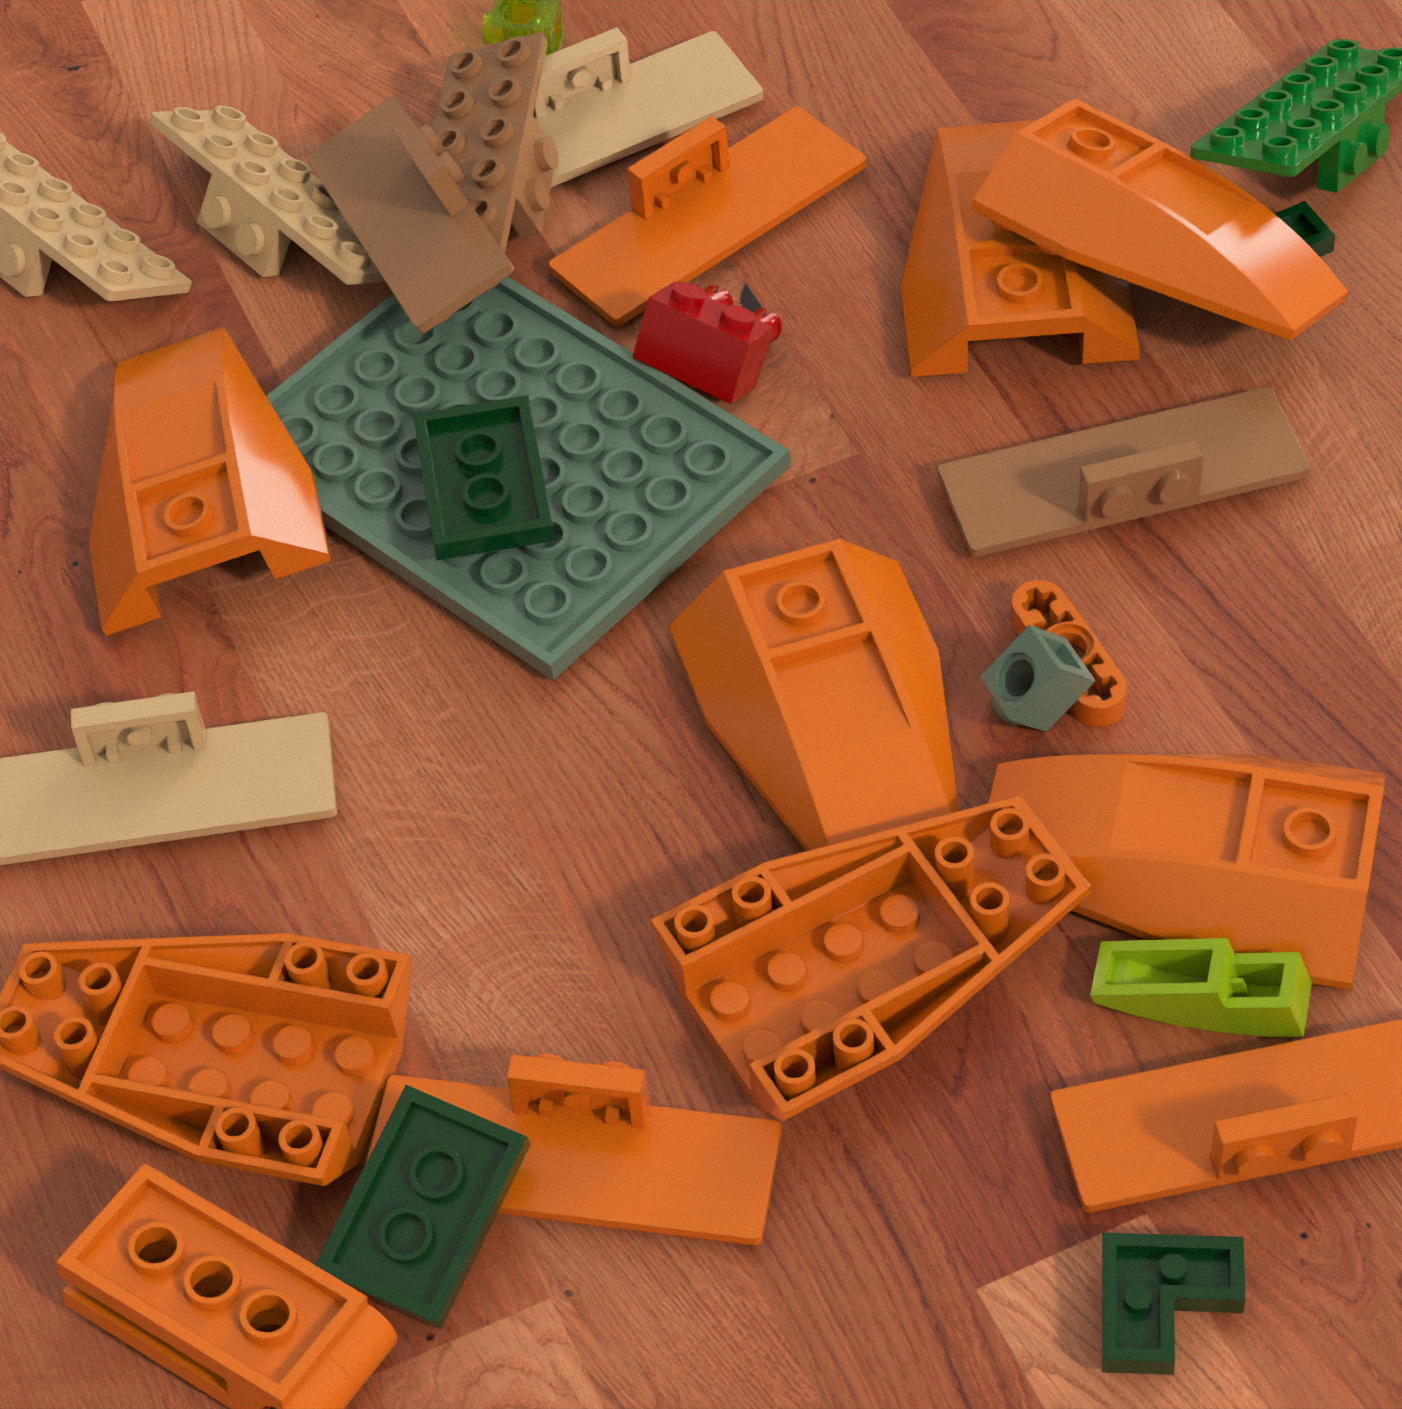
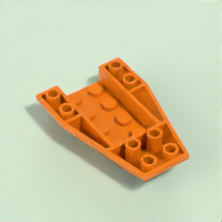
M1076 98L1015 133L973 198L970 208L990 219V222L997 228L1013 231L1035 242L1045 253L1061 256L1260 329L1272 336L1282 337L1290 341L1345 302L1348 294L1347 289L1317 253L1278 216L1242 188L1184 152Z
M1036 120L936 128L901 284V299L911 377L968 373V341L1078 333L1082 364L1140 360V348L1128 281L1061 256L1045 253L1035 242L1013 231L997 228L990 222V219L970 209L973 198L1015 133Z
M224 327L117 363L89 538L101 628L106 636L162 618L157 584L260 550L275 580L332 561L314 475Z
M840 538L724 570L669 625V633L705 724L805 851L959 811L939 650L898 561Z
M1081 754L1038 757L998 763L988 803L1020 795L1091 885V894L1071 911L1146 940L1228 938L1234 953L1299 952L1312 980V984L1352 991L1385 785V773L1264 754Z
M1018 795L764 862L650 919V922L687 1010L752 1106L785 1121L902 1059L1091 894V885L1021 796Z
M290 933L24 943L0 993V1069L197 1162L326 1186L360 1164L379 1115L388 1078L394 1075L403 1053L412 960L409 954Z

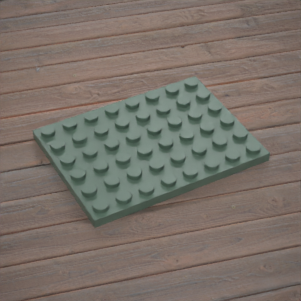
M508 276L502 279L494 288L482 293L456 311L447 321L436 325L424 334L419 333L392 293L266 395L314 475L324 525L552 681L791 466L789 449L669 375L632 358L633 353ZM528 395L555 541L436 561L413 414Z

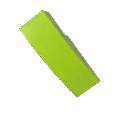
M1228 938L1101 941L1090 997L1095 1004L1177 1026L1251 1036L1304 1038L1312 980L1299 952L1234 953Z

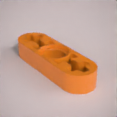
M1032 580L1020 585L1013 593L1011 607V623L1018 636L1028 625L1065 637L1070 644L1080 647L1085 652V655L1080 659L1095 679L1091 686L1099 696H1088L1087 690L1069 708L1074 717L1081 723L1091 727H1106L1119 721L1126 709L1127 682L1064 591L1058 585L1045 580ZM1030 607H1037V609H1032L1028 611ZM1040 611H1049L1050 627L1047 630L1046 620L1044 619ZM1109 695L1107 700L1102 701L1100 698Z

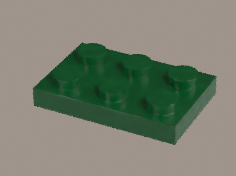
M528 395L413 414L436 561L555 541Z
M405 1085L315 1265L368 1298L441 1330L531 1145L529 1139L525 1135Z

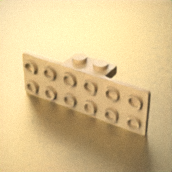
M618 27L549 54L544 59L533 118L544 135L553 140L558 152V165L553 171L550 188L682 134L711 116L718 119L757 103L764 98L763 88L716 31L707 32L631 64L629 63L627 39Z
M217 106L215 110H194L187 107H176L174 111L152 112L149 123L212 174L197 223L262 277L280 275L290 241L293 240L348 285L386 282L320 179L311 173L310 166L288 155L278 147L279 143L275 138L258 131L248 123L246 116L241 111L229 106Z
M0 133V278L25 297L41 296L44 292L53 259L107 301L189 293L192 281L175 268L173 261L154 253L140 242L141 239L137 234L122 229L106 217V212L102 208L86 202L72 191V186L69 183L54 178L39 166L37 159L21 153L6 141L5 135Z
M195 691L179 694L166 693L151 698L116 703L103 702L94 706L71 709V730L77 747L0 758V865L332 818L337 815L330 723L325 712L205 729Z

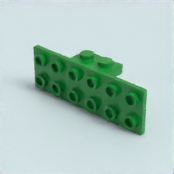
M1350 39L1329 41L1324 47L1306 58L1305 61L1191 145L1190 157L1287 177L1296 176L1318 158L1317 189L1338 193L1386 152L1390 129L1387 124H1384L1385 105L1402 91V48L1390 47L1377 51L1360 48V43Z

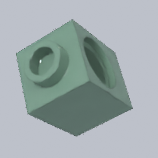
M1028 625L980 676L994 697L991 700L993 709L1003 720L1013 726L1022 724L1045 732L1095 682V679L1065 637Z

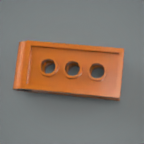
M146 1163L137 1170L56 1261L59 1277L69 1282L62 1290L65 1306L231 1409H345L398 1342L393 1326L378 1310L368 1304V1297Z

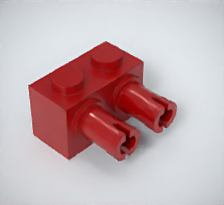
M673 282L648 298L632 358L729 404L734 403L756 387L768 345L778 339L782 333V322L776 313L771 312L766 315L768 309L757 308L752 312L744 307L733 305L730 293L725 289L718 292L719 287L715 285L708 286L703 290L691 283Z

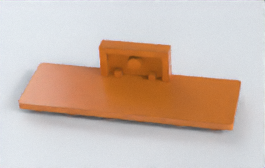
M799 106L791 108L729 148L726 126L711 116L627 168L632 209L551 259L548 263L549 271L613 326L619 327L645 311L648 298L673 282H690L867 167V157Z
M1402 1019L1052 1091L1050 1104L1083 1210L1087 1213L1402 1148Z
M512 1054L507 1073L509 1088L402 1075H391L388 1078L367 1161L405 1085H408L527 1136L531 1145L499 1208L498 1214L754 1246L760 1245L763 1241L782 1137V1125L777 1120L653 1106L649 1102L645 1070L633 1069L624 1063L615 1061L603 1062L601 1064L566 1061L564 1058L553 1054H538L534 1057Z

